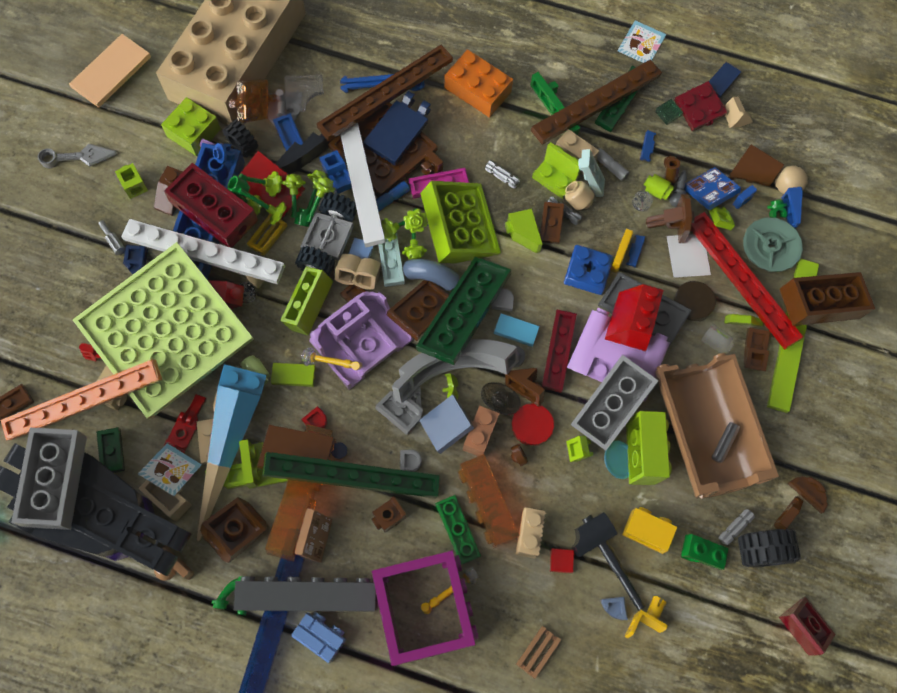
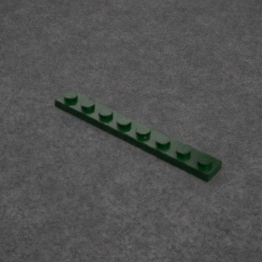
M265 453L262 474L265 477L429 498L439 497L440 475L281 453Z

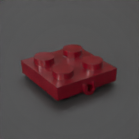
M709 81L695 88L693 87L691 90H687V92L674 99L692 132L705 125L707 127L712 125L715 120L727 114L725 107Z

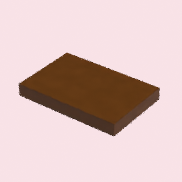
M423 280L390 308L386 315L418 341L449 295L435 283Z
M269 425L257 467L263 469L266 452L329 460L334 438Z

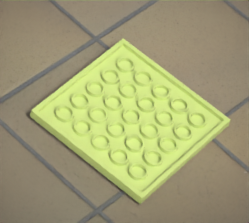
M177 242L73 319L74 323L113 374L151 359L157 361L162 381L129 393L130 397L149 420L254 340L252 335Z

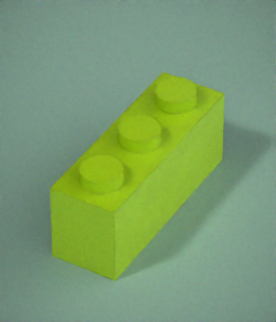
M305 267L280 320L291 331L309 335L333 283L323 270Z

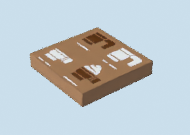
M307 508L295 554L321 563L332 519L316 510Z

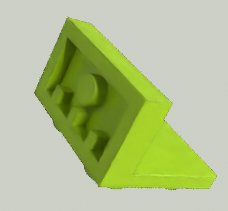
M550 142L547 146L545 159L532 174V178L563 199L566 187L571 182L578 180L580 173L579 160L564 152L560 146Z
M247 439L239 441L244 483L249 489L292 481L262 476L263 469L258 468L257 465L264 442L251 444Z

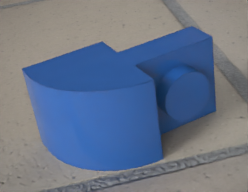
M337 150L319 157L327 178L333 180V187L336 193L340 194L352 188L349 172Z

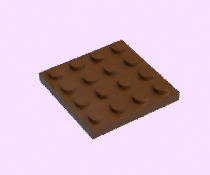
M390 102L358 122L362 143L392 106ZM421 132L396 165L364 147L373 190L379 196L388 193L389 190L394 188L424 162V154L428 150L435 153L438 151V146ZM339 135L328 145L332 151L337 150L345 164H347L341 135Z

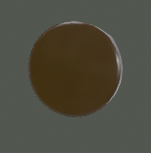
M689 281L682 284L674 295L675 302L691 310L687 318L691 321H704L713 312L716 305V298L712 289L699 281Z

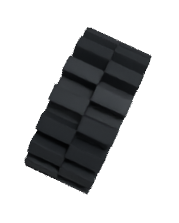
M234 120L222 130L224 136H226L225 138L234 149L241 150L243 157L247 158L259 146L257 140L254 139L255 137L250 134V131L240 121Z

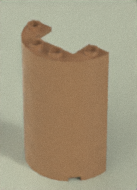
M717 354L707 365L698 366V364H692L687 366L686 369L681 370L678 365L669 366V364H663L656 367V379L658 380V385L696 499L739 491L779 477L735 354ZM730 422L735 423L740 429L724 461L718 463L712 459V455L727 425Z

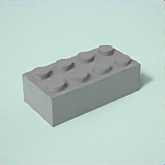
M622 355L571 425L604 450H607L658 380Z
M30 427L11 523L21 527L71 530L87 436L78 430Z

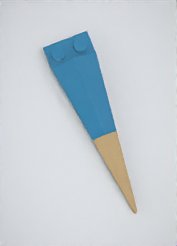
M226 364L223 366L217 389L197 541L202 537L200 531L201 524L210 518L240 447L239 441L243 440L259 402L267 376L265 374Z

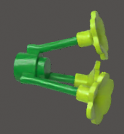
M273 171L271 175L264 179L248 177L240 174L239 177L233 176L228 182V190L255 210L256 216L260 213V209L264 207L268 213L272 214L269 219L271 221L270 224L275 225L282 218L286 210L285 203L281 202L276 207L271 204L267 205L258 195L253 196L248 193L250 186L247 181L263 184L266 187V192H269L271 197H275L276 193L281 191L282 177L279 176V173Z

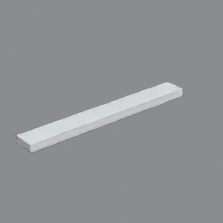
M357 123L340 135L365 247H370L386 242Z

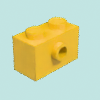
M639 507V509H633L622 535L661 554L668 552L677 526L672 525V521L665 517L657 518L651 515L652 512L646 508Z

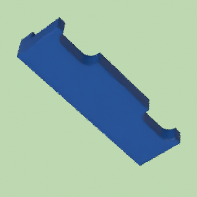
M649 130L646 131L640 160L651 161L649 157L653 153L655 144L653 138L656 133Z
M635 235L636 241L631 245L628 255L630 260L626 262V265L633 266L634 268L637 267L645 236Z

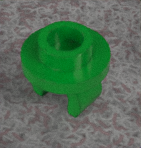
M783 199L770 201L771 204L767 205V209H771L769 212L770 218H776L777 211L780 212V217L787 216V211L783 207L788 205L783 203Z

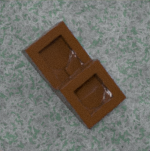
M747 328L744 368L766 372L770 331Z

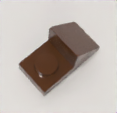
M537 368L511 370L507 375L505 374V385L538 407L544 402V389L535 382L537 380Z

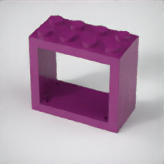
M453 550L372 570L391 666L475 646V640H479L476 625L471 626L469 617L473 616L470 601L465 602L463 595L467 594L465 579H460L458 574L459 571H462L459 555L454 556ZM442 563L443 569L448 568L463 633L458 634L459 639L404 653V648L401 649L387 586L389 582L388 577Z

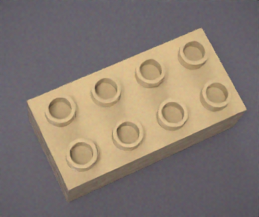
M204 0L156 72L168 100L180 104L187 97L216 116L217 120L223 124L229 125L234 120L239 121L306 15L303 0Z

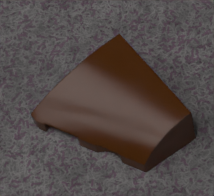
M751 144L728 178L734 180V178L746 179L748 183L758 182L761 185L770 186L784 164Z

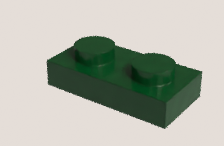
M116 427L96 431L99 461L113 473L125 471L121 429Z

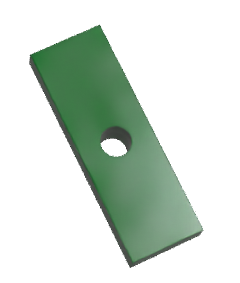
M456 495L435 503L456 556L459 555L461 565L480 558L481 554ZM460 526L462 532L456 533L454 528Z

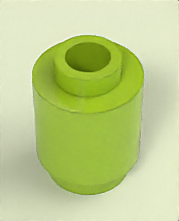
M654 174L653 177L649 175L644 183L645 191L660 200H667L674 189V186L670 185L671 182L657 174Z

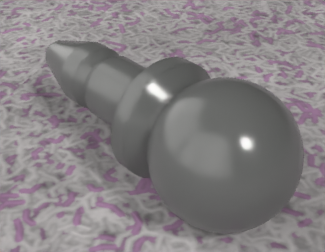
M683 170L680 174L677 189H673V194L669 199L670 204L675 208L681 195L686 194V191L683 190L687 180L686 170Z

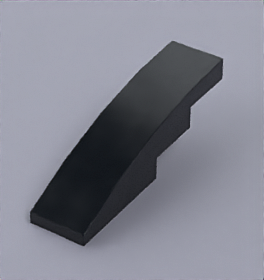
M313 132L302 145L294 142L275 164L290 175L322 154L329 147L328 144L332 140L328 142L322 133L319 136Z

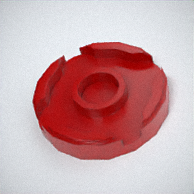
M526 404L515 412L512 419V432L516 439L525 445L539 446L545 443L552 435L554 429L551 413L541 405L538 407L535 404Z

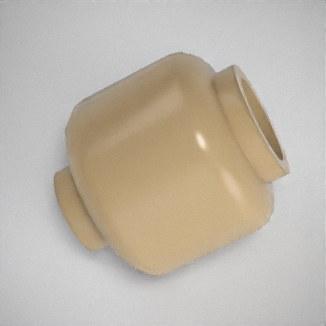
M573 181L566 187L565 199L574 209H588L592 205L594 192L585 182Z

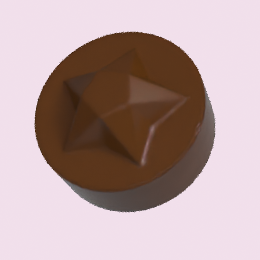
M520 444L512 446V460L519 463L520 466L527 464L528 459Z

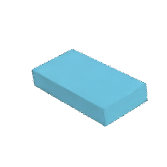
M501 313L494 334L533 347L540 326Z

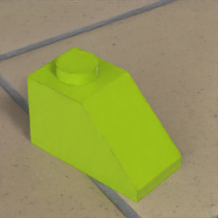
M532 209L509 213L508 220L505 222L506 232L511 234L512 240L535 253H540L542 241Z

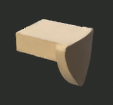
M732 97L724 105L727 111L725 117L729 128L742 127L753 122L750 114L745 112L739 97Z

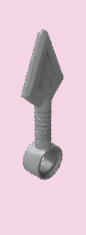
M88 144L80 152L56 154L54 150L45 148L38 153V160L43 167L49 169L54 168L59 161L81 160L90 167L117 155V151L93 144ZM53 155V159L51 161H43L45 156Z

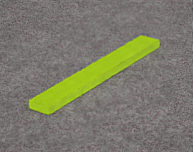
M800 259L796 263L794 278L817 276L819 264ZM807 325L795 326L803 335L800 341L785 350L779 345L767 403L768 408L785 413L790 412Z

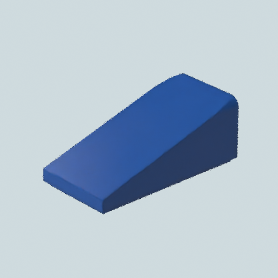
M802 187L788 188L781 197L783 203L788 205L784 207L787 211V222L795 229L801 223Z

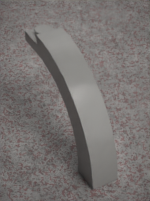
M471 339L455 365L420 353L399 369L400 378L392 385L395 401L402 404L424 382L436 375L454 369L486 368L507 375L519 362L517 347L499 341Z

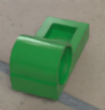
M687 534L684 538L681 558L703 563L718 570H724L729 548L694 534Z

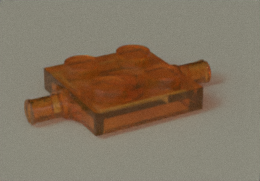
M267 79L238 81L236 89L237 99L229 100V103H233L229 104V107H237V121L241 123L268 119L269 103L276 102L277 99L274 98L277 97L276 94L269 95Z

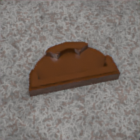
M796 477L787 483L819 513L825 512L828 506L826 489L819 481L812 477Z

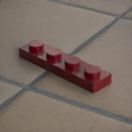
M556 310L541 385L543 389L560 393L563 391L577 313Z

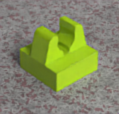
M577 436L566 441L570 462H578L594 455L593 452H589L588 445L591 444V440L587 439L586 436Z

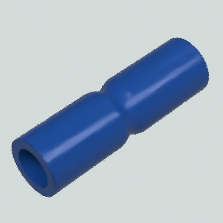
M405 181L376 199L378 212L410 191Z

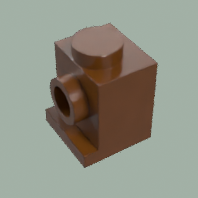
M393 496L389 501L372 512L374 517L371 520L378 530L382 528L384 532H387L406 519L407 516ZM386 511L391 512V517L388 519L383 517Z

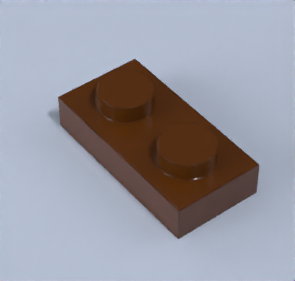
M544 202L540 238L543 243H560L564 204Z

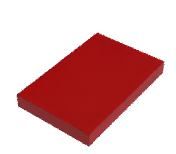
M257 151L240 173L248 177L264 179L271 175L273 171H277L279 176L282 177V181H285L288 175L260 151ZM247 181L250 186L248 193L253 196L258 195L267 205L271 204L276 207L281 202L285 203L286 210L281 220L292 208V195H290V188H287L286 185L281 184L280 193H276L275 197H271L269 192H266V187L263 184ZM302 185L300 188H298V195H296V201L306 190V188H304Z

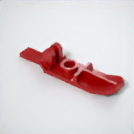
M196 394L187 411L179 414L164 446L168 443L182 453H185L197 429L198 414L206 400L205 397ZM180 431L185 432L182 437H178V433Z

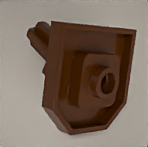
M682 194L676 208L664 210V214L647 217V227L655 228L666 225L668 228H677L678 242L685 243L691 231V223L694 222V211H691V198L688 194Z

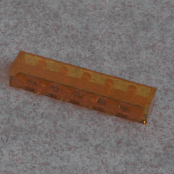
M307 424L305 432L333 437L332 430ZM334 439L331 449L332 452L335 447L336 439ZM288 480L265 547L268 555L294 561L297 555L295 554V549L307 508L315 509L316 500L314 497L316 491L320 492L322 484Z

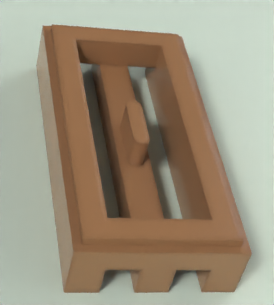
M541 626L516 665L535 679L561 639L552 632H549L544 626ZM544 633L546 635L545 639L525 666L523 664L524 660ZM552 639L554 642L535 670H530L549 640Z

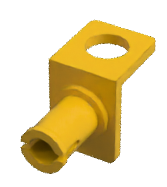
M653 596L647 612L640 610L634 615L624 637L628 639L634 634L639 621L659 633L665 631L668 625L661 622L659 618L666 606V601L662 599L659 602L661 598Z

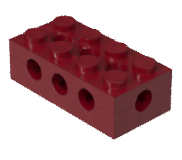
M191 163L164 190L166 197L173 206L230 248L258 221L255 210L194 163Z

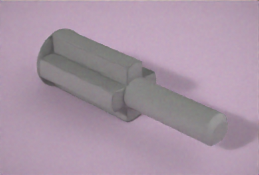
M99 221V226L106 234L105 239L115 252V255L118 256L125 253V247L117 235L110 231L104 221Z

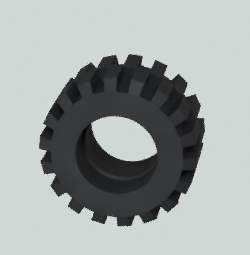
M765 530L743 534L738 537L743 566L766 567L790 564L801 560L797 535L794 530Z

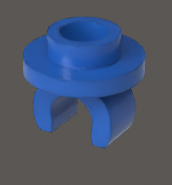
M217 143L213 149V156L220 164L225 163L226 160L232 161L236 154L235 152H228L230 151L231 144L223 145L222 143Z

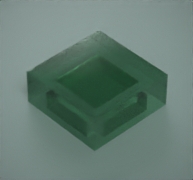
M670 99L657 107L655 113L668 125L681 117L683 111Z

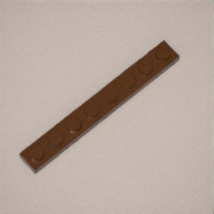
M439 45L316 123L317 128L329 142L452 63L453 57L442 45Z
M650 59L533 125L531 132L543 145L658 79L662 72Z

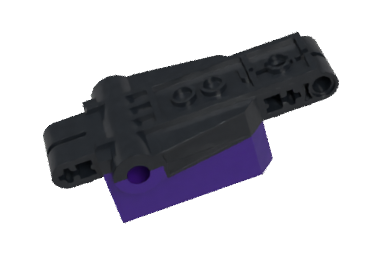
M14 443L3 461L22 471L26 448ZM84 452L71 530L21 527L11 523L12 517L9 520L10 524L40 539L106 557L114 561L130 557L167 577L179 557L164 550V545L182 553L192 533L155 515L151 500L141 495L95 457ZM0 465V490L13 496L7 508L14 511L21 472L17 474ZM145 534L157 541L153 544L142 537Z

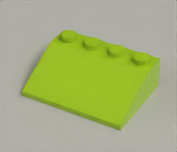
M430 181L420 194L438 262L460 263L473 260L474 257L485 258L499 255L501 253L481 184Z

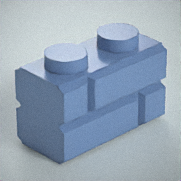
M316 611L313 615L307 612L291 636L327 663H331L346 641L342 637L345 632L335 625L332 628L324 624L326 619Z

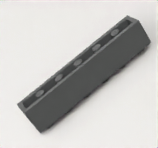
M241 577V581H235L234 610L375 611V585L370 583V578H356V583L347 582V578H334V582H324L325 578H311V582H301V577H288V582H278V577H264V581H255V577Z

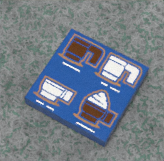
M714 167L687 182L684 190L706 209L711 210L739 194L741 187Z

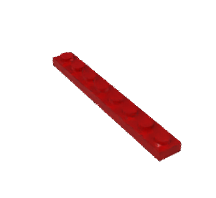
M703 212L694 217V222L691 223V231L785 350L800 341L803 335L792 325L788 316L714 225L708 215Z

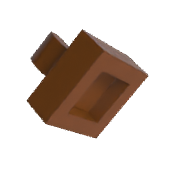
M428 150L424 154L421 172L424 175H429L432 172H443V161L433 151Z

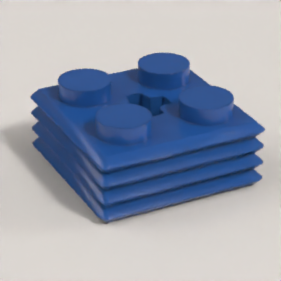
M575 245L564 284L602 295L614 256Z

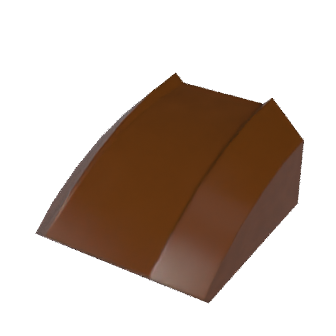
M237 497L201 524L200 531L204 540L209 543L221 559L230 563L267 530L266 521L249 502Z

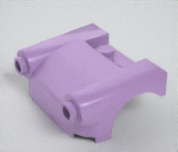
M366 291L357 295L325 319L310 334L309 342L321 356L362 363L363 366L360 370L327 363L348 390L362 381L369 371L395 351L399 352L413 341V338L386 315L390 307L386 297L380 292Z
M597 308L596 311L592 310L567 368L602 382L619 358L624 355L656 378V367L661 365L670 345V342L667 341L668 337L656 332L655 336H651L646 351L605 340L611 317H608L609 312Z

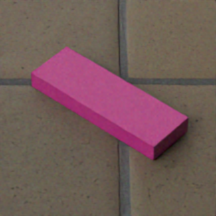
M466 168L409 178L413 199L421 197L420 193L430 181L469 183Z

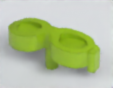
M452 373L445 374L449 387L443 388L442 391L448 392L447 398L453 394L458 400V392L456 390L458 380Z

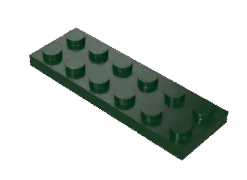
M474 257L417 343V351L455 365L511 276V269Z

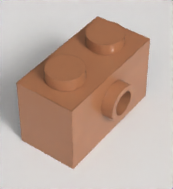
M479 405L475 418L471 421L474 429L468 432L463 451L483 458L500 413Z

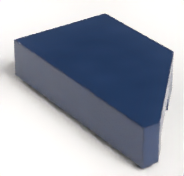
M126 245L123 264L132 274L146 265L148 248L146 246Z

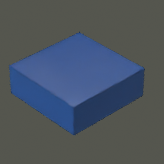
M751 185L737 196L732 205L736 209L741 208L752 199L757 189Z

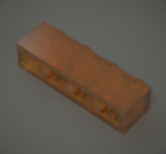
M483 454L461 463L458 476L462 484L466 482L469 490L466 491L469 502L471 504L474 503L477 508L475 516L478 523H483L486 531L483 534L487 544H492L494 549L518 539L520 535L485 455Z

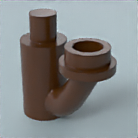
M668 156L664 159V166L666 168L665 179L671 182L670 185L674 186L679 179L680 161L675 156Z

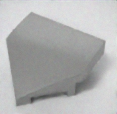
M418 387L402 404L395 401L394 393L390 391L376 405L375 409L408 435L422 418L421 388Z

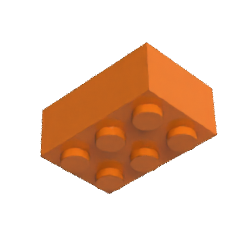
M467 49L445 74L444 88L490 118L512 92L513 78Z

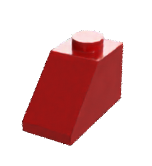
M208 280L230 309L242 306L244 286L227 281Z

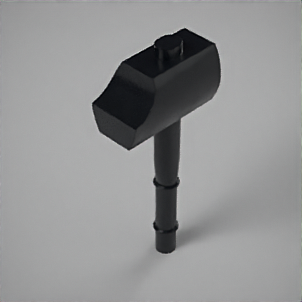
M603 512L594 518L592 515H589L582 519L584 524L574 529L576 540L571 547L577 558L598 546L636 609L640 611L646 606L639 597L640 594L636 592L607 541L617 535V531L606 513Z

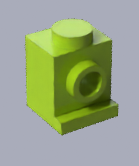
M133 163L115 171L130 199L148 191Z

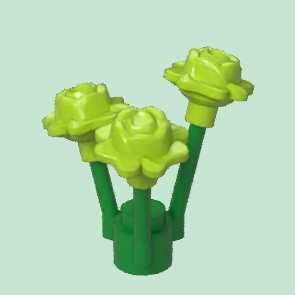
M320 170L307 174V177L313 183V191L307 209L299 208V212L297 211L296 195H298V188L301 185H305L306 181L301 180L300 175L291 174L287 175L286 180L281 183L290 188V195H292L291 217L295 218V224L309 227L321 198L324 197L325 193L335 191L333 180L327 178V174Z

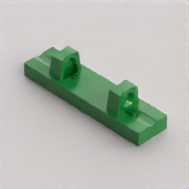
M539 72L533 74L530 87L550 114L553 115L565 108L556 96L558 84L555 81L547 84ZM576 125L569 130L578 135L580 127Z

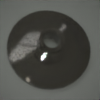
M490 382L481 389V398L491 410L502 415H513L520 409L521 401L519 396L508 386L497 382Z

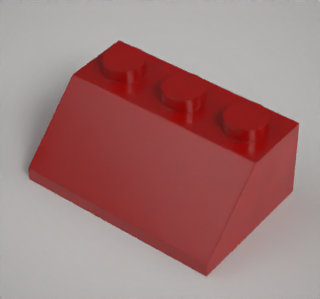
M642 284L619 292L605 340L646 351L652 336L664 290Z

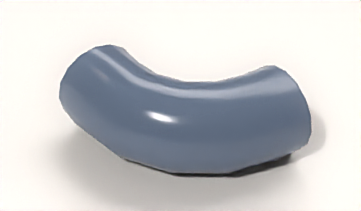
M411 259L407 260L403 267L404 274L408 279L427 280L436 283L448 291L452 290L459 281V275L455 271L435 261Z

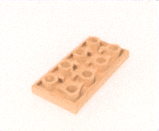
M121 34L69 85L99 108L151 58V55L128 37Z

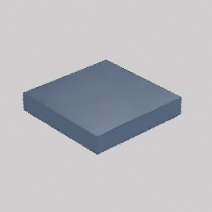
M453 394L420 419L432 444L440 454L474 429V426Z

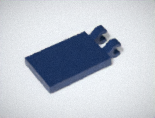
M410 91L406 92L402 102L396 100L363 142L364 147L393 165L399 162L428 124L426 116L431 111L429 108L431 104L425 100L421 103L417 112L412 110L410 107L415 102L413 99L415 94Z

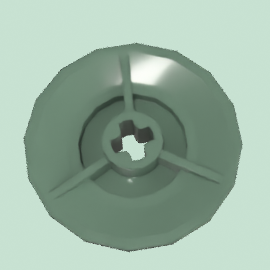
M762 218L754 221L746 229L743 237L744 251L749 260L757 267L769 272H782L792 268L800 260L803 251L802 239L797 230L788 222L778 218Z

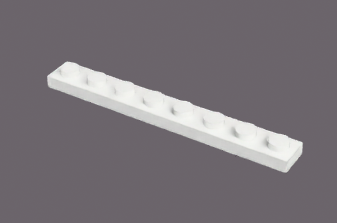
M129 219L121 236L125 241L163 252L177 242L191 260L274 284H279L285 268L283 262Z

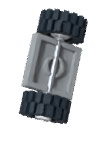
M332 192L324 195L319 207L320 213L315 212L295 261V265L301 268L300 270L304 271L307 266L323 270L330 276L335 260L339 261L354 227L352 222L357 213L355 202L350 201V198H345L342 194L340 196L338 193L333 194Z

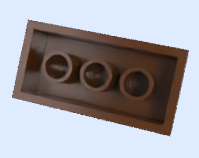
M861 272L793 278L779 289L793 326L856 320L875 310Z

